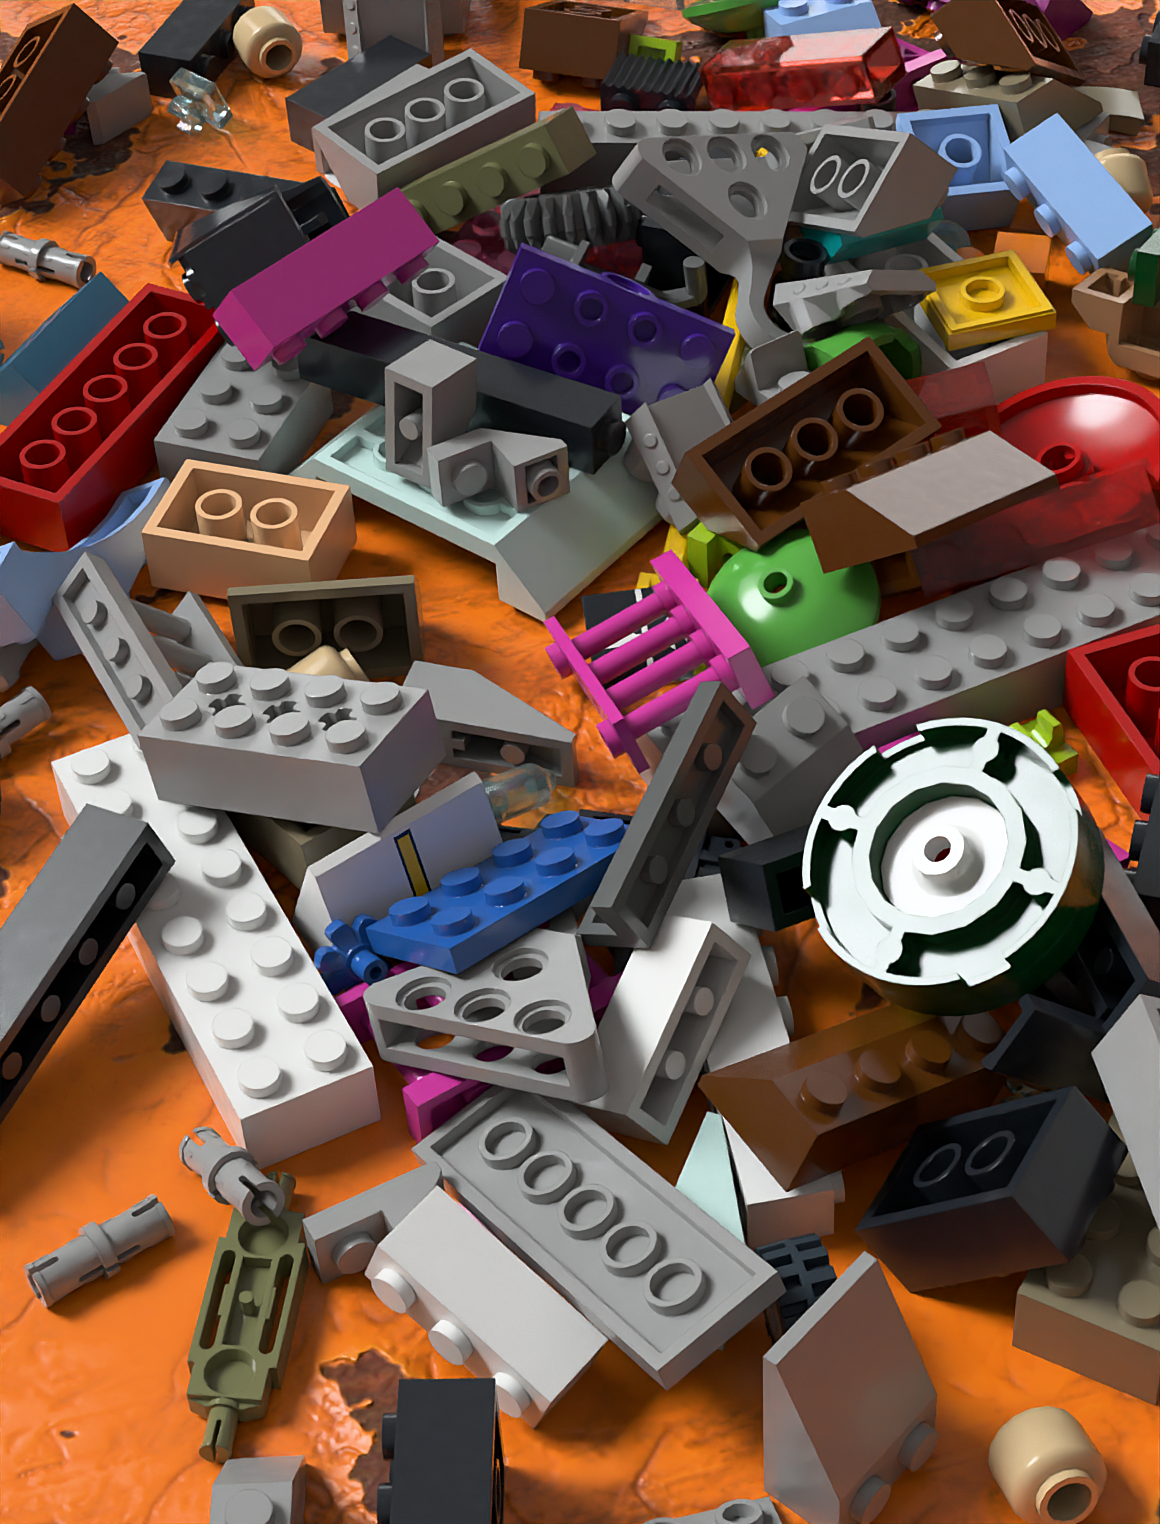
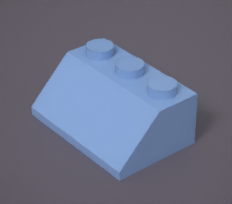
M1058 113L1003 148L1007 171L1003 173V178L1009 190L1020 201L1025 197L1035 208L1034 215L1042 230L1049 237L1058 235L1066 245L1065 252L1068 259L1080 274L1083 275L1089 272L1091 275L1097 269L1109 265L1115 267V270L1128 272L1133 251L1136 248H1141L1150 238L1153 232V223Z

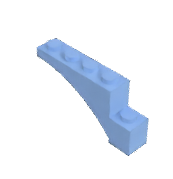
M166 477L121 492L107 516L87 537L68 551H22L15 542L0 546V647L16 642L18 644H26L37 638L55 661L77 654L84 655L52 601V597L83 553L88 552L105 559L127 597L130 598L129 591L139 571L147 564L141 532L171 485Z

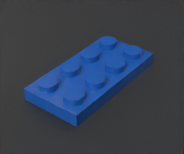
M571 810L552 814L541 821L540 829L524 838L512 839L498 844L491 850L492 856L477 865L447 873L441 878V885L422 896L406 898L393 904L388 910L389 915L365 928L372 952L458 974L595 893L629 825L624 824L618 818L594 819L580 816L577 811Z

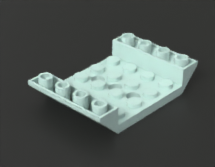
M465 342L459 343L460 345L478 350V348L471 346ZM379 404L372 407L287 474L289 476L350 485L351 494L495 563L499 600L543 622L553 617L663 519L656 509V499L659 491L655 483L644 482L633 477L624 465V454L632 439L628 429L625 442L619 453L615 456L611 455L595 475L569 467L570 493L519 513L516 512L496 487L442 507L433 497L431 489L386 470L385 406ZM622 413V421L625 422L630 416Z

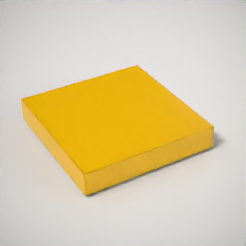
M1015 250L917 269L921 270L936 283V291L927 295L919 305L948 351L1051 330L1056 327L1057 312Z

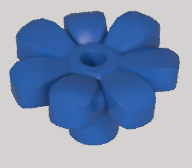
M359 914L355 917L351 928L341 919H336L325 929L324 934L333 945L322 946L316 951L314 965L322 971L320 976L330 993L334 996L343 989L347 992L352 986L361 982L372 985L386 978L388 970L393 968L392 963L384 958L383 955L372 952L365 929L377 922L372 915Z

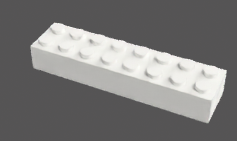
M130 734L52 761L51 765L63 814L70 827L86 803L148 822L176 860L128 932L127 937L236 1145L246 1149L254 1157V1160L258 1162L260 1169H263L381 1120L372 1063L225 810L158 800L142 750H139Z

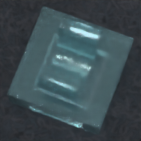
M182 67L169 80L177 96L170 102L167 110L170 114L182 119L177 125L180 131L194 136L201 131L205 122L222 129L233 117L231 110L214 82Z

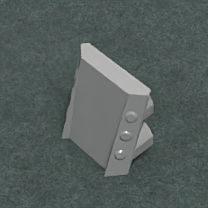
M343 0L348 60L391 35L432 54L433 67L445 61L440 0Z
M872 269L776 284L773 306L793 331L798 330L800 332L803 343H812L848 325L873 320L885 323V318L914 307L922 302L927 295L935 292L936 283L921 270Z
M711 378L699 387L650 405H647L645 402L625 421L632 439L624 454V465L633 477L644 482L655 483L659 491L656 499V509L666 522L676 526L680 535L692 531L701 521L671 484L686 451L734 422Z

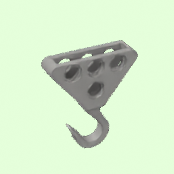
M791 132L642 138L613 175L612 184L615 190L717 271L736 278L739 287L735 319L741 335L752 349L788 334L774 325L767 316L764 309V297L776 262L782 251L784 233L808 151L804 141L798 135ZM760 147L769 152L764 157H755L753 148ZM717 149L723 151L730 158L711 159L710 150ZM673 151L679 153L686 160L666 161L665 152ZM660 185L672 195H663L657 192L656 189Z
M596 892L551 918L548 928L532 929L458 974L422 965L370 985L365 990L363 998L380 1057L392 1063L574 1102H591L604 1096L609 1091L610 1084L588 994L591 975L582 937L576 934L578 930L577 922L587 912ZM512 971L514 978L508 981L504 980L505 976ZM429 995H438L445 998L440 1004L423 1010L418 1009L416 1002L417 999ZM439 1034L455 1035L450 1043L440 1048L422 1049L418 1047L421 1041ZM492 1047H514L509 1055L496 1061L485 1062L475 1058L482 1051ZM556 1058H563L566 1068L564 1071L555 1074H541L535 1071L538 1065Z

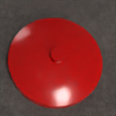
M1079 376L1050 381L1006 399L984 414L965 433L966 437L986 431L995 433L1054 472L1059 482L1057 487L964 527L969 539L977 546L989 552L1017 559H1050L1134 527L1160 503V399L1154 393L1136 383L1106 376Z

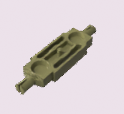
M273 1171L266 1176L269 1180L275 1181L283 1189L285 1195L284 1207L278 1217L273 1215L264 1205H261L258 1208L267 1215L271 1222L267 1225L255 1226L248 1223L241 1216V1213L236 1208H233L226 1237L218 1238L187 1359L191 1377L186 1395L190 1411L208 1419L202 1445L199 1447V1454L209 1462L215 1463L216 1454H218L220 1463H225L227 1459H231L238 1423L264 1418L271 1390H281L309 1269L305 1245L306 1237L302 1222L306 1216L305 1213L289 1210L293 1191L296 1187V1180L291 1174L286 1172L281 1173L280 1182L277 1171ZM232 1272L229 1284H225L227 1275ZM290 1276L274 1348L267 1354L283 1282ZM218 1312V1319H220L215 1342L214 1345L210 1349H208Z

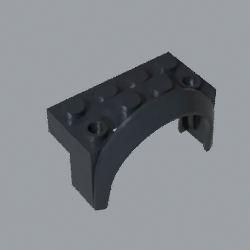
M322 176L315 177L283 192H280L277 184L204 216L178 230L167 263L170 268L183 267L185 271L182 274L183 284L197 303L203 302L207 310L213 308L217 310L232 289L347 219V216L327 181ZM215 320L216 326L223 339L231 347H234L235 344L231 341V339L228 337V335L225 333L222 327Z
M1098 826L1104 850L1105 874L1099 907L1092 925L1080 946L1064 966L1043 985L1030 994L1027 993L1022 996L1018 1003L1023 1012L997 1048L986 1055L981 1064L993 1072L1042 1092L1075 1085L1083 1095L1111 1104L1091 1052L1139 994L1160 998V932Z

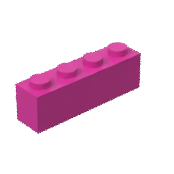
M397 187L232 289L212 316L254 371L273 359L281 366L294 358L307 346L304 339L316 332L321 339L327 337L348 320L349 317L346 315V312L355 306H358L362 312H365L389 293L387 286L394 281L399 280L402 286H405L419 277L430 266L425 258L440 241L403 192Z

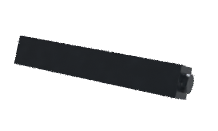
M349 310L346 312V315L349 317L348 320L327 337L321 339L315 332L304 339L307 346L297 354L300 379L385 406V367L431 339L477 358L476 411L465 433L484 428L561 439L567 445L568 466L595 475L611 455L615 456L618 454L625 442L627 428L625 422L622 421L621 395L355 311Z

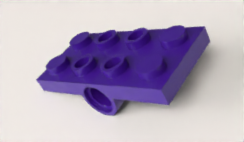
M521 242L479 343L478 350L621 395L622 411L632 415L645 402L647 405L659 402L699 387L710 378L714 383L733 342L735 332L730 327L656 298L654 293L648 288L629 278L610 272H602L600 275Z

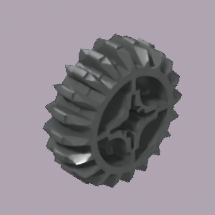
M604 184L511 198L500 206L501 220H499L506 250L516 255L521 242L541 250L549 235L575 245H579L582 240L590 242L589 248L634 240L639 221L645 213L620 195L613 187V184Z

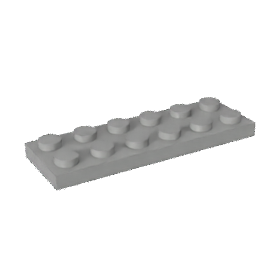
M494 1084L411 1149L420 1166L436 1160L442 1169L444 1189L666 1391L787 1292L777 1270L568 1100Z

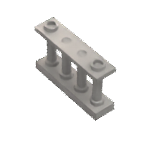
M83 553L52 597V601L139 750H141L137 734L159 713L165 704L170 702L195 677L198 670L209 662L223 661L236 666H244L198 594L188 591L172 614L127 597L105 559L91 553Z

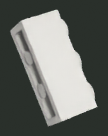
M666 914L651 947L634 948L597 1029L610 1084L609 1091L601 1098L591 1102H570L606 1131L668 1145L752 954L713 922Z
M438 1185L377 1245L364 1274L372 1281L371 1284L375 1294L388 1308L400 1314L406 1312L428 1332L430 1343L445 1360L458 1366L463 1364L477 1378H495L499 1409L511 1417H521L533 1429L590 1368L609 1340Z

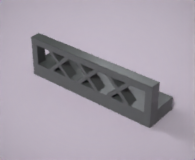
M722 681L700 682L686 712H684L576 932L577 935H581L582 941L587 946L651 947L757 724Z

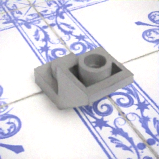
M479 428L427 448L432 495L442 507L496 487L516 512L519 513L570 493L567 445L561 439Z

